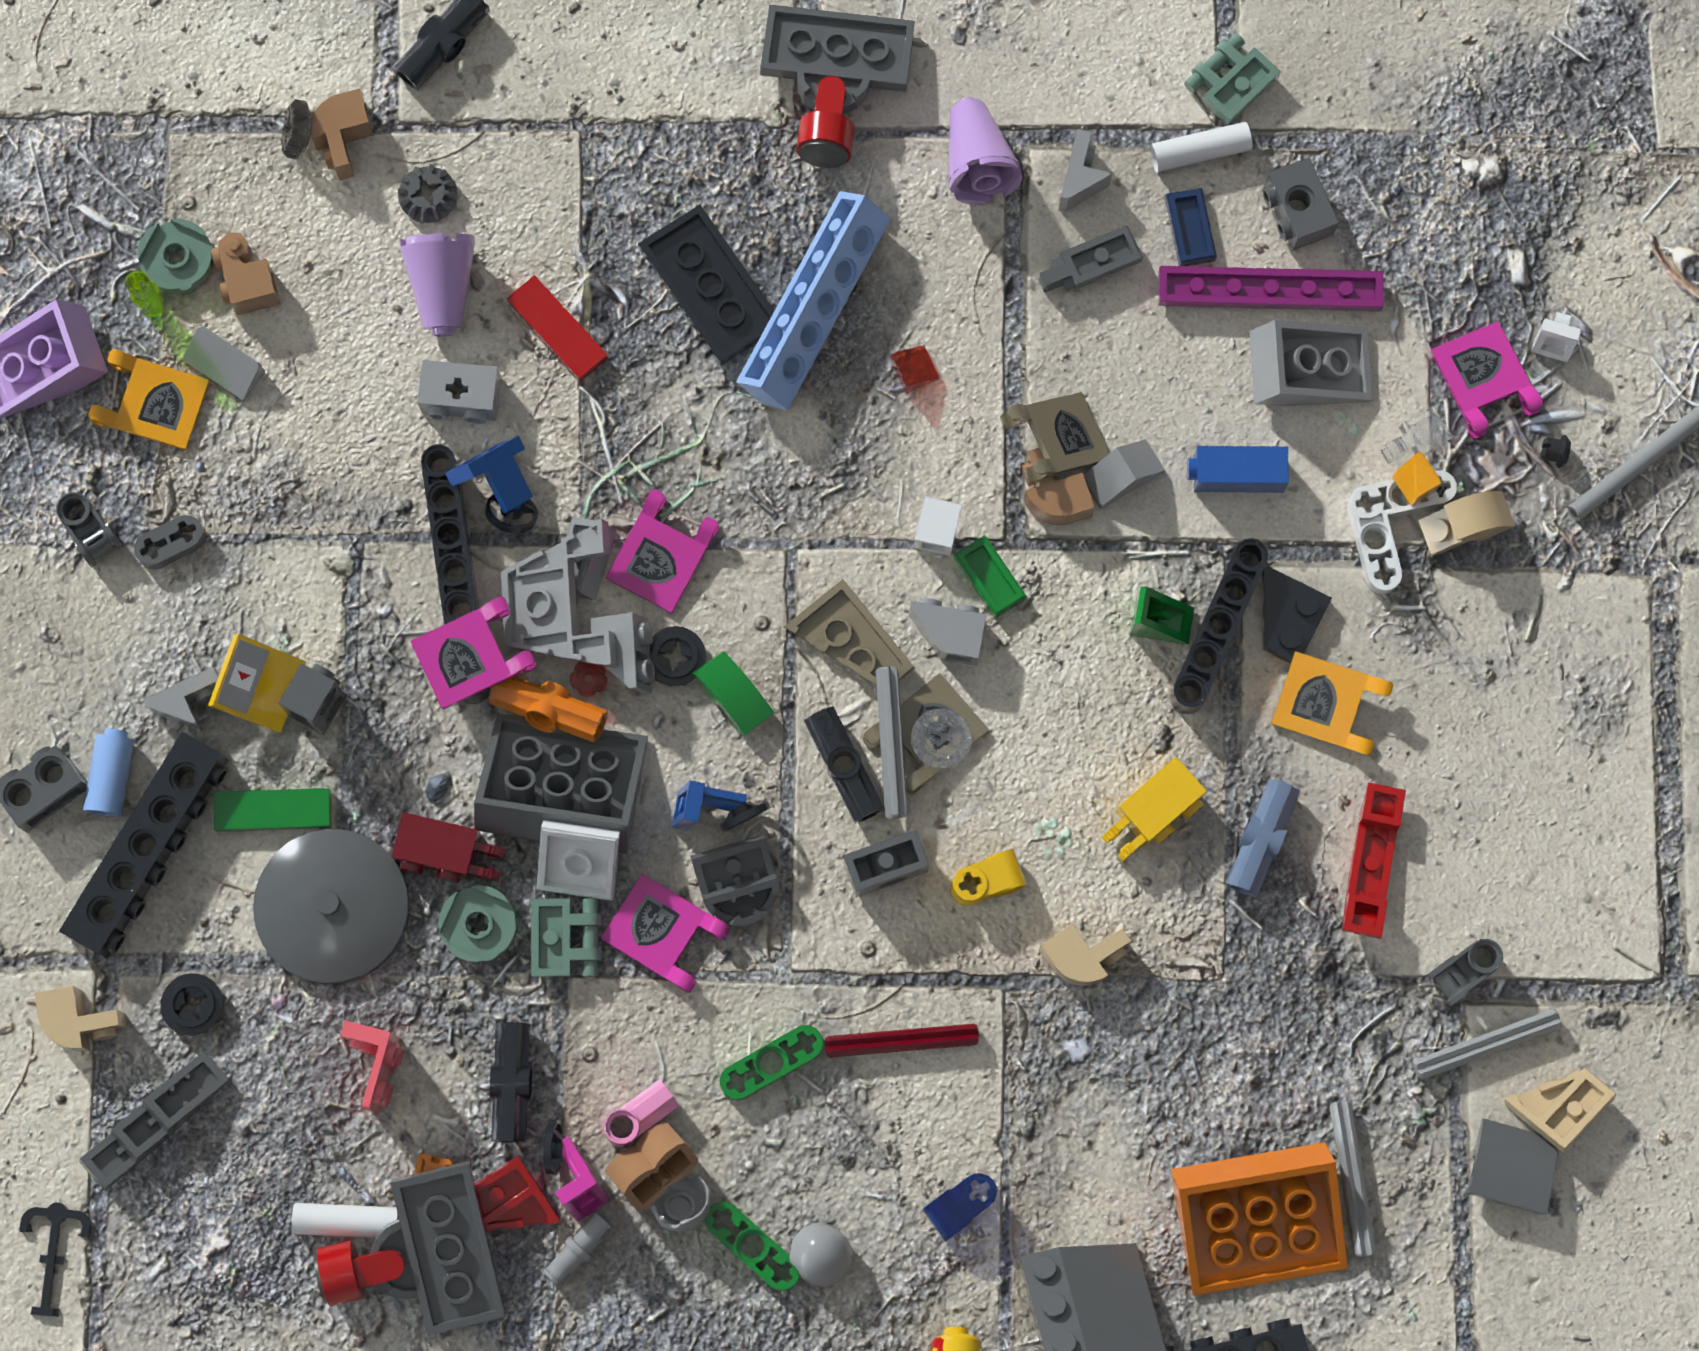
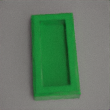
M986 535L953 555L954 560L994 619L1026 600V594Z

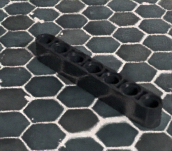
M435 444L429 446L423 452L421 467L445 625L458 619L452 616V610L457 604H469L471 606L470 612L479 609L462 484L451 486L445 474L457 467L458 463L449 447ZM438 459L449 460L448 468L442 472L432 471L431 466ZM445 494L455 497L453 504L448 508L436 506L438 498ZM452 530L460 533L456 543L452 545L441 543V538L446 532ZM453 567L465 569L463 578L458 581H449L446 579V576ZM490 688L463 700V702L468 704L483 702L488 697Z

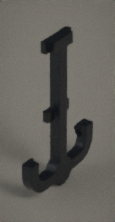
M56 1202L49 1205L48 1208H30L22 1215L20 1220L19 1232L27 1233L33 1232L30 1221L34 1216H47L51 1222L47 1255H40L39 1263H46L41 1306H32L31 1315L59 1317V1309L50 1308L55 1265H64V1257L57 1256L61 1223L67 1218L78 1219L82 1224V1229L78 1236L90 1238L91 1220L84 1212L68 1210L66 1205Z

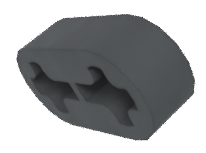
M188 515L179 516L140 536L135 543V556L143 566L149 569L162 568L201 548L206 538L205 529L196 518ZM184 526H188L191 530L196 529L192 533L193 540L187 542L184 538L172 541L183 534L181 528ZM154 543L159 547L168 543L157 550L159 555L157 558L152 559L150 555L144 556L149 551L148 544Z

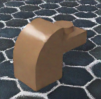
M360 89L337 94L326 99L315 110L310 123V134L316 150L323 149L328 170L335 168L340 180L354 177L345 143L374 136Z
M1040 448L1027 451L1026 464L1022 465V471L1028 487L1034 485L1035 488L1025 490L1023 501L1030 513L1042 522L1051 525H1067L1092 517L1095 506L1083 473L1054 481L1053 477L1050 476L1038 482L1030 483L1024 470L1032 467L1036 460L1044 457Z

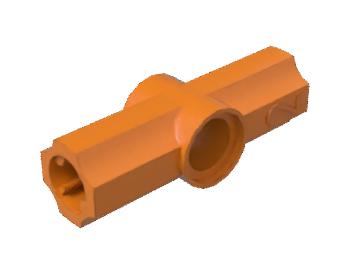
M515 676L493 686L489 695V704L524 716L526 721L539 731L552 733L559 729L593 743L601 737L608 718L607 710L572 698L566 688L550 681L544 682L540 686Z

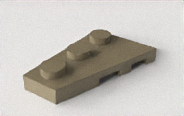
M844 579L784 626L796 636L875 686L876 670L880 667H897L899 681L915 669L913 664Z

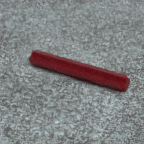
M976 1024L833 1035L826 1037L825 1048L827 1057L833 1058L974 1046L979 1043V1030Z

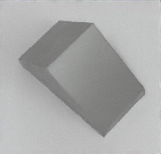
M1145 439L1117 447L1083 475L1089 492L1099 508L1102 509L1163 474L1165 469Z

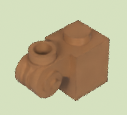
M239 233L225 235L220 240L218 248L211 249L216 270H223L225 282L219 283L224 304H231L237 315L281 305L273 271L267 259L249 262L252 257V250L245 237Z

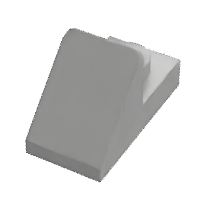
M1077 129L1058 210L1067 211L1110 185L1112 173L1091 168L1096 146L1089 145L1092 133L1090 131Z
M211 667L143 699L144 704L156 715L202 731L203 728L192 703L204 704L210 701L220 673L214 667Z

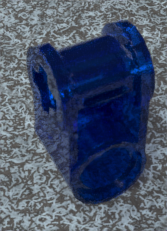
M982 1173L972 1174L954 1188H949L924 1207L922 1211L946 1242L969 1225L973 1218L995 1201L997 1186L988 1175ZM974 1180L979 1184L987 1182L989 1188L986 1190L988 1198L983 1202L979 1198L971 1200L968 1195L972 1192L970 1184Z

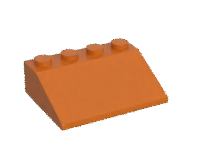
M1325 1142L1171 1169L1176 1210L1193 1296L1348 1269L1336 1162Z

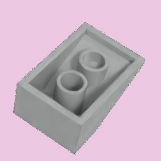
M1273 320L1249 331L1255 404L1297 406L1373 401L1368 328Z

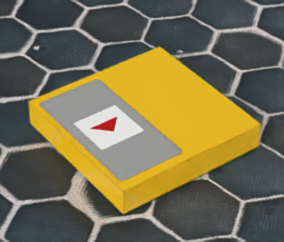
M234 634L208 706L275 733H281L288 714L278 702L301 663L306 665V661L243 635Z

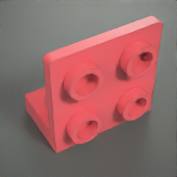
M345 1020L340 1036L350 1041L349 1047L375 1056L361 1108L380 1114L381 1108H387L392 1097L393 1085L389 1084L392 1069H399L403 1058L404 1047L399 1046L401 1038L388 1031Z

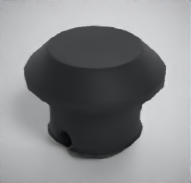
M1563 435L1561 439L1545 438L1541 447L1543 448L1540 453L1541 458L1556 462L1557 468L1565 465L1571 449V441L1567 435Z

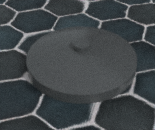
M342 829L313 831L284 845L265 866L256 886L253 903L255 927L268 954L281 967L293 975L320 984L351 982L372 973L382 966L399 946L405 934L410 913L408 886L402 871L391 855L372 839L362 834Z

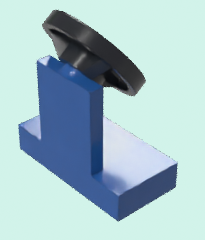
M519 435L490 447L445 473L451 486L463 483L484 473L494 493L488 498L485 506L486 518L496 528L515 534L531 530L538 518L537 507L530 500L533 495L513 457L525 450ZM493 502L500 505V512L506 518L505 523L497 519L491 512L490 505ZM532 513L533 519L529 523L510 525L512 520L520 519L523 514Z
M690 780L677 792L671 828L686 831L699 822L701 806L730 811L724 822L719 825L722 832L752 819L771 807L768 801L759 805L751 801L746 802V794L705 787V783Z

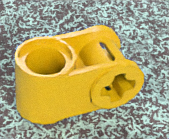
M1009 849L960 869L951 881L950 893L958 904L972 906L994 897H1001L1026 887L1027 882L1014 849ZM964 878H967L969 883H977L978 886L973 891V895H970L968 890L961 891L959 888L964 882Z

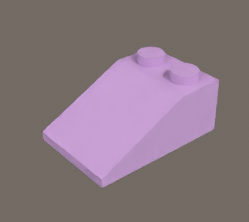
M56 299L0 335V419L81 390L108 373L85 306Z

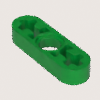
M809 1025L799 1026L728 1066L720 1076L722 1092L731 1100H744L815 1060L823 1049V1039L820 1032ZM804 1033L807 1038L814 1036L816 1041L812 1044L813 1052L807 1054L803 1049L794 1053L793 1057L798 1061L790 1065L787 1053L779 1045L788 1042V1048L791 1049L799 1043L797 1036ZM768 1052H776L783 1059L781 1070L775 1074H767L760 1067L762 1056ZM754 1061L755 1070L764 1081L756 1084L754 1077L744 1083L745 1091L739 1093L736 1088L729 1090L727 1088V1085L731 1082L729 1075L734 1072L739 1076L749 1073L750 1069L745 1065Z
M721 1201L710 1207V1213L705 1219L706 1227L710 1233L773 1289L785 1291L796 1285L800 1274L790 1262V1255L733 1204ZM727 1209L733 1213L730 1220L736 1227L739 1228L742 1221L749 1226L738 1234L733 1245L727 1241V1238L733 1234L726 1227H721L717 1230L713 1226L716 1223L713 1214L717 1210L721 1213L726 1212ZM751 1234L758 1235L764 1242L763 1252L755 1258L745 1256L741 1250L742 1240ZM771 1248L778 1252L777 1255L772 1257L775 1262L781 1266L788 1262L792 1266L789 1270L792 1279L788 1283L785 1280H780L778 1283L774 1282L772 1278L775 1272L767 1264L763 1271L756 1267L758 1263L767 1258Z

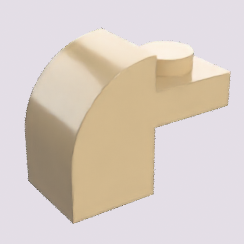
M1486 491L1460 498L1445 504L1444 509L1418 520L1431 555H1439L1468 541H1484L1515 527L1503 491Z
M1071 924L1041 944L1038 950L1054 973L1062 980L1073 985L1090 986L1104 981L1108 976L1101 963L1105 961L1108 967H1110L1128 954L1124 948L1130 944L1131 939L1122 928L1090 949L1074 924Z
M75 986L34 993L38 1021L43 1032L50 1040L65 1048L80 1052L91 1051L90 1035H92L93 1040H105L116 1037L117 1030L127 1029L125 1013L117 1009L86 1015L82 990Z

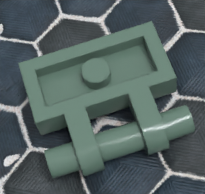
M1237 33L1228 41H1221L1214 48L1215 53L1205 63H1198L1191 70L1192 75L1184 82L1185 87L1192 93L1202 85L1207 86L1210 90L1203 96L1202 102L1227 125H1230L1279 78L1281 73L1255 47L1243 56L1238 50L1245 44V41ZM1223 64H1230L1233 68L1222 78L1215 73Z
M570 898L531 899L532 978L571 977V962H583V977H598V962L602 961V949L598 948V927H602V914H598V899H583L582 913L571 914ZM571 927L583 928V948H571Z

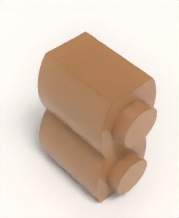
M662 1121L649 1128L640 1137L636 1146L630 1147L618 1154L607 1166L605 1172L635 1209L640 1211L654 1204L664 1194L668 1185H672L686 1177L694 1169L699 1159L667 1121Z

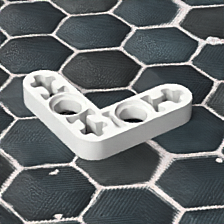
M1443 470L1435 471L1441 479L1440 486L1447 487L1442 497H1439L1438 493L1435 492L1423 499L1424 502H1418L1413 506L1410 504L1400 506L1393 501L1392 491L1398 488L1394 480L1361 486L1351 494L1347 503L1348 514L1365 581L1368 588L1377 594L1391 593L1399 585L1402 578V569L1388 518L1436 509L1448 504L1457 491V483L1450 473ZM1380 491H1384V502L1374 504L1369 513L1365 512L1364 507L1357 508L1356 504L1361 500V496H1365L1369 502L1376 501L1381 497ZM1369 531L1380 532L1385 539L1384 546L1377 550L1369 548L1364 541L1365 534ZM1385 554L1389 555V558H1384L1382 561L1385 573L1392 572L1393 575L1389 579L1388 585H1384L1382 579H1375L1374 576L1377 575L1380 569L1378 559L1370 562L1369 558L1373 559L1382 557Z

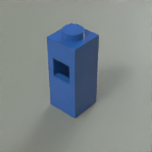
M1197 446L1193 458L1187 459V480H1194V492L1284 493L1289 484L1288 447Z

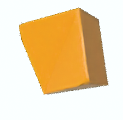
M1421 452L1415 454L1392 475L1393 480L1411 506L1435 493L1441 484V479Z

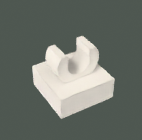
M1556 312L1554 321L1544 318L1535 337L1532 352L1568 362L1579 340L1581 329L1569 326L1570 315Z

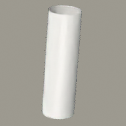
M1247 122L1150 144L1151 158L1156 172L1251 151L1253 148L1252 136Z
M295 1203L292 1212V1233L299 1235L375 1238L388 1223L399 1219L396 1207Z

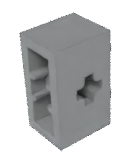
M423 360L417 401L421 413L426 414V417L439 421L448 420L449 416L464 417V421L473 424H484L486 420H496L501 375L498 367ZM463 388L465 393H461L460 399H454L453 395H456L459 389Z

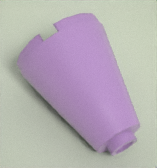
M967 97L959 100L950 110L949 188L951 193H954L955 199L959 202L971 205L993 202L992 195L1003 192L1005 197L1019 187L1023 178L1021 166L985 103L981 100Z
M445 233L405 237V240H399L400 250L423 328L431 330L434 337L453 336L454 329L461 328L475 247V237L473 235L456 233L457 241H452V237L445 236Z

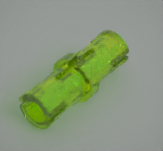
M143 271L131 272L125 280L128 284L126 288L130 292L131 301L145 315L149 317L159 316L163 312L165 305L162 304L164 300L161 297L158 285L150 280L149 276Z

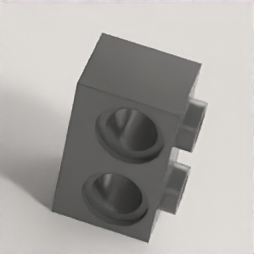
M301 663L278 704L290 718L324 735L345 700L346 695L339 687L341 682L334 678L335 674L316 663L313 668Z
M57 745L52 748L47 746L38 750L31 756V763L21 770H11L0 778V803L17 827L26 833L87 789V782L65 751ZM55 766H62L63 775L61 779L55 783H48V772ZM23 789H30L31 798L29 802L23 806H17L15 801L17 794Z

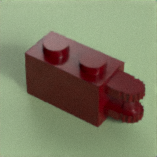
M403 812L391 857L395 862L400 863V870L419 875L422 874L423 869L438 872L436 878L447 882L459 883L460 878L471 880V876L499 882L500 872L489 867L475 866L477 853L495 859H505L507 850L495 845L482 843V835L477 829Z

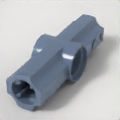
M1269 778L1254 816H1250L1238 844L1241 848L1227 877L1228 880L1225 885L1233 891L1254 898L1258 896L1271 861H1275L1287 833L1285 827L1298 799L1300 791L1292 785L1281 780Z

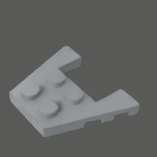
M603 519L595 520L589 524V528L577 534H569L562 538L561 543L546 551L540 550L501 571L502 597L506 599L510 608V614L503 618L505 646L600 666L617 667L615 633L608 630L578 635L574 562L610 555L607 521Z

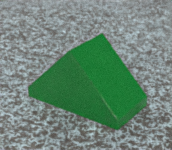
M1147 586L1140 587L1136 597L1130 635L1177 644H1189L1194 607Z

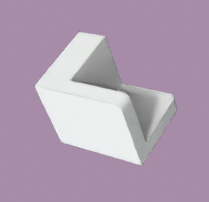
M925 496L914 548L951 557L961 505Z

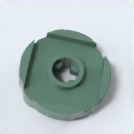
M170 219L171 222L160 226L156 224L144 234L138 247V260L143 274L153 287L169 294L180 293L189 295L195 292L197 287L202 285L211 274L214 266L211 249L214 248L203 229L197 224L185 219ZM179 248L183 249L184 260L177 264H171V260L167 256L170 251L176 253Z
M475 885L460 892L457 891L447 899L439 915V930L444 944L455 957L468 963L480 964L496 961L507 952L516 937L517 920L515 910L501 892L489 886ZM479 914H483L486 916L484 922L489 925L487 930L480 931L478 935L471 934L472 927L468 925V920L470 918L477 919Z

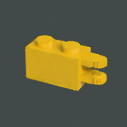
M1175 757L1118 806L1115 813L1121 819L1104 833L1101 838L1106 843L1114 841L1126 827H1129L1137 837L1120 849V853L1117 856L1122 861H1125L1142 845L1147 846L1153 840L1159 845L1176 830L1172 824L1183 815L1188 820L1204 806L1200 799L1203 798L1207 790L1182 762Z

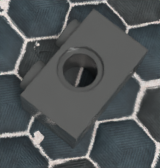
M1310 157L1268 173L1262 188L1263 197L1269 208L1274 207L1279 219L1276 222L1278 232L1283 241H1289L1292 251L1334 235L1339 222ZM1299 200L1305 204L1307 209L1303 211L1294 210L1289 202Z
M917 830L843 855V864L856 898L923 875L929 871V863Z

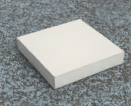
M543 819L540 833L536 890L613 901L620 831Z

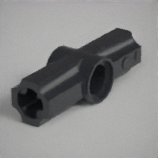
M453 0L440 16L433 15L423 24L418 32L417 41L393 66L394 72L408 86L418 91L443 62L450 63L460 54L465 46L466 37L490 12L489 6L483 0Z
M834 706L824 708L805 719L804 723L827 767L828 775L834 781L854 824L872 818L883 811L885 808L861 762L860 754L854 748ZM843 756L851 758L855 763L853 770L845 774L839 773L833 766L835 760Z
M496 1023L495 1063L491 1065L489 1085L490 1099L493 1100L492 1142H526L527 1101H530L532 1093V1066L529 1065L530 1023Z

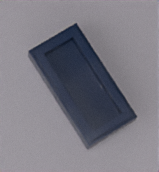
M1202 188L1166 194L1165 203L1179 266H1191L1216 261L1217 255Z

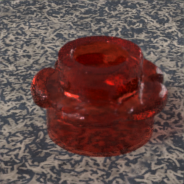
M578 662L574 667V671L570 674L571 686L577 689L580 695L592 697L596 692H602L608 682L605 676L606 669L604 666ZM591 675L593 677L592 681H586V676Z

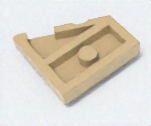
M1582 1069L1568 1074L1563 1080H1551L1540 1084L1538 1089L1519 1096L1516 1093L1510 1095L1505 1100V1106L1564 1154L1615 1099L1616 1093L1588 1070Z

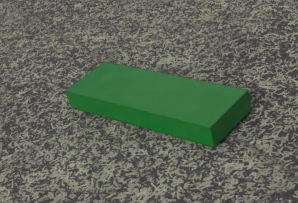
M330 788L214 792V830L216 832L332 828Z

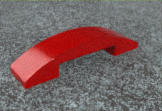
M1367 783L1349 870L1342 931L1377 939L1382 938L1388 903L1386 896L1397 830L1401 825L1406 790Z

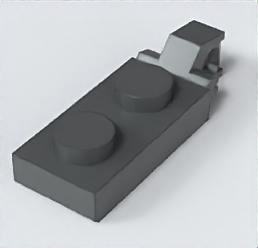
M1125 225L1060 252V256L1052 260L1054 267L1040 272L1038 281L1044 293L1059 288L1062 285L1065 291L1072 290L1073 288L1075 290L1142 262L1143 256L1128 225Z

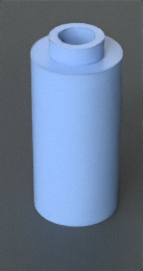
M107 728L104 734L96 735L83 806L84 812L105 817H122L134 747V740L127 738L128 732Z

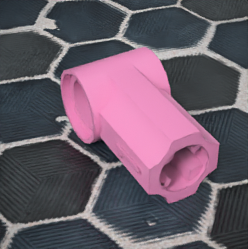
M659 1079L623 1107L612 1111L606 1117L604 1122L605 1135L608 1141L615 1147H630L649 1128L662 1121L680 1106ZM618 1119H627L633 1124V1131L626 1138H617L611 1132L612 1124Z

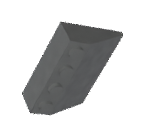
M497 713L474 801V829L480 832L539 841L543 819L620 831L618 853L627 854L648 736L604 729L599 740L593 743L559 729L552 733L542 732L532 727L525 717Z
M1136 1243L1057 1247L1020 1256L1021 1273L1042 1351H1166Z

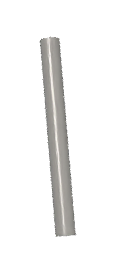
M1699 405L1567 507L1570 515L1577 521L1582 520L1698 430Z

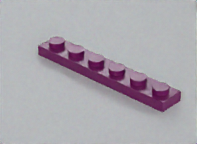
M1160 266L1158 272V306L1382 311L1384 307L1383 271Z

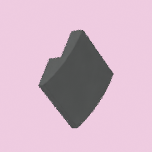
M1482 1118L1473 1153L1475 1160L1467 1194L1536 1214L1546 1215L1553 1186L1558 1149L1538 1133Z

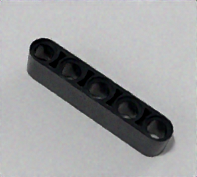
M1248 538L1239 542L1229 560L1171 690V705L1179 713L1188 715L1197 712L1208 696L1268 560V550L1264 543L1258 539ZM1243 552L1253 553L1258 558V564L1251 567L1246 566L1240 560V554ZM1229 585L1238 586L1242 590L1244 597L1240 600L1230 599L1225 593V587ZM1213 619H1222L1228 625L1229 631L1225 634H1217L1212 631L1209 622ZM1200 652L1207 653L1212 657L1214 665L1210 668H1202L1195 662L1194 655ZM1184 686L1193 687L1198 693V700L1195 702L1184 701L1179 694V689Z

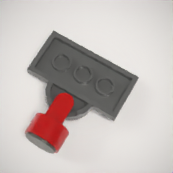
M769 4L760 75L796 79L801 99L804 104L814 110L805 114L800 119L796 152L802 160L810 165L821 168H835L847 163L852 155L855 125L844 114L857 109L865 101L869 88L906 92L915 21Z
M469 1161L392 1179L390 1184L399 1219L388 1223L376 1235L369 1254L358 1257L352 1240L318 1248L317 1253H314L315 1273L320 1294L324 1303L330 1307L364 1299V1287L378 1284L389 1296L399 1299L419 1298L428 1336L506 1316Z

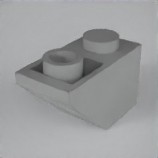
M920 598L919 602L911 601L909 617L940 660L974 666L978 665L986 614L979 613V608L971 605L960 604L957 605V609L943 607L941 601L931 598Z
M633 612L591 618V633L608 630L615 633L617 667L606 668L628 688L643 694H652L655 669L650 660V644L653 641V632L648 619Z

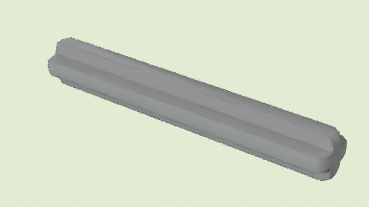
M886 666L876 670L885 816L886 818L896 819L906 817L908 809L899 673L897 667Z
M1555 1009L1545 1011L1418 1058L1413 1062L1414 1069L1420 1079L1429 1078L1556 1031L1562 1027L1560 1016Z
M1337 1101L1330 1105V1112L1353 1251L1356 1257L1372 1256L1376 1254V1245L1351 1101Z

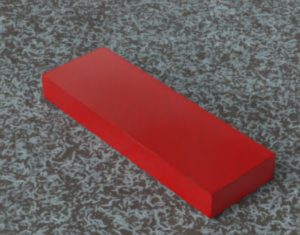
M535 275L506 298L509 305L579 382L583 381L608 359V355Z

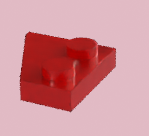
M520 1155L475 1183L486 1232L501 1228H523L525 1225L542 1223L555 1224L560 1221L557 1212Z

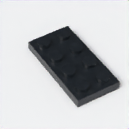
M700 204L638 243L640 251L720 366L759 341L774 313V309Z

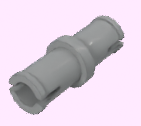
M596 1211L574 1238L572 1236L567 1238L565 1241L566 1247L547 1268L545 1267L543 1270L544 1274L561 1288L583 1261L586 1263L590 1261L593 1257L591 1252L614 1229V1226Z

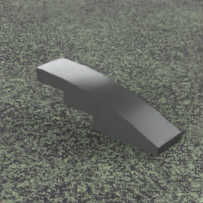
M203 1051L144 1098L142 1105L113 1127L111 1134L79 1159V1163L99 1186L106 1191L188 1121L230 1079L208 1054Z

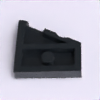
M1266 565L1262 573L1264 585L1263 650L1291 663L1295 651L1302 654L1305 653L1332 597Z

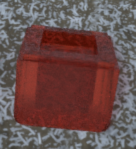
M924 345L891 354L890 362L905 394L940 379Z

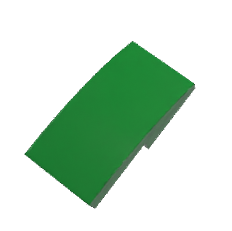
M724 651L718 653L693 673L713 704L720 705L740 735H747L774 713L749 678Z

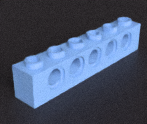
M839 192L736 381L763 405L784 410L789 409L891 220L865 195Z

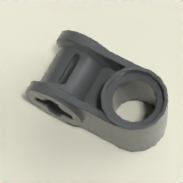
M69 492L58 500L56 505L57 516L73 538V543L91 567L96 565L97 559L113 548L120 549L123 547V544L107 521L101 517L96 508L83 494ZM74 506H85V513L80 519L69 520V512Z
M1480 939L1466 947L1456 956H1451L1426 976L1429 980L1434 979L1448 997L1447 1003L1451 1007L1478 987L1477 984L1501 966L1503 951L1495 941ZM1477 948H1484L1490 952L1492 963L1488 968H1483L1476 964L1474 952Z

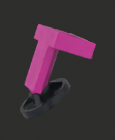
M551 1119L547 1124L544 1137L543 1162L545 1173L547 1175H557L561 1163L565 1161L575 1179L557 1190L555 1194L565 1209L579 1222L611 1200L597 1181L574 1142L569 1136H563L561 1121Z

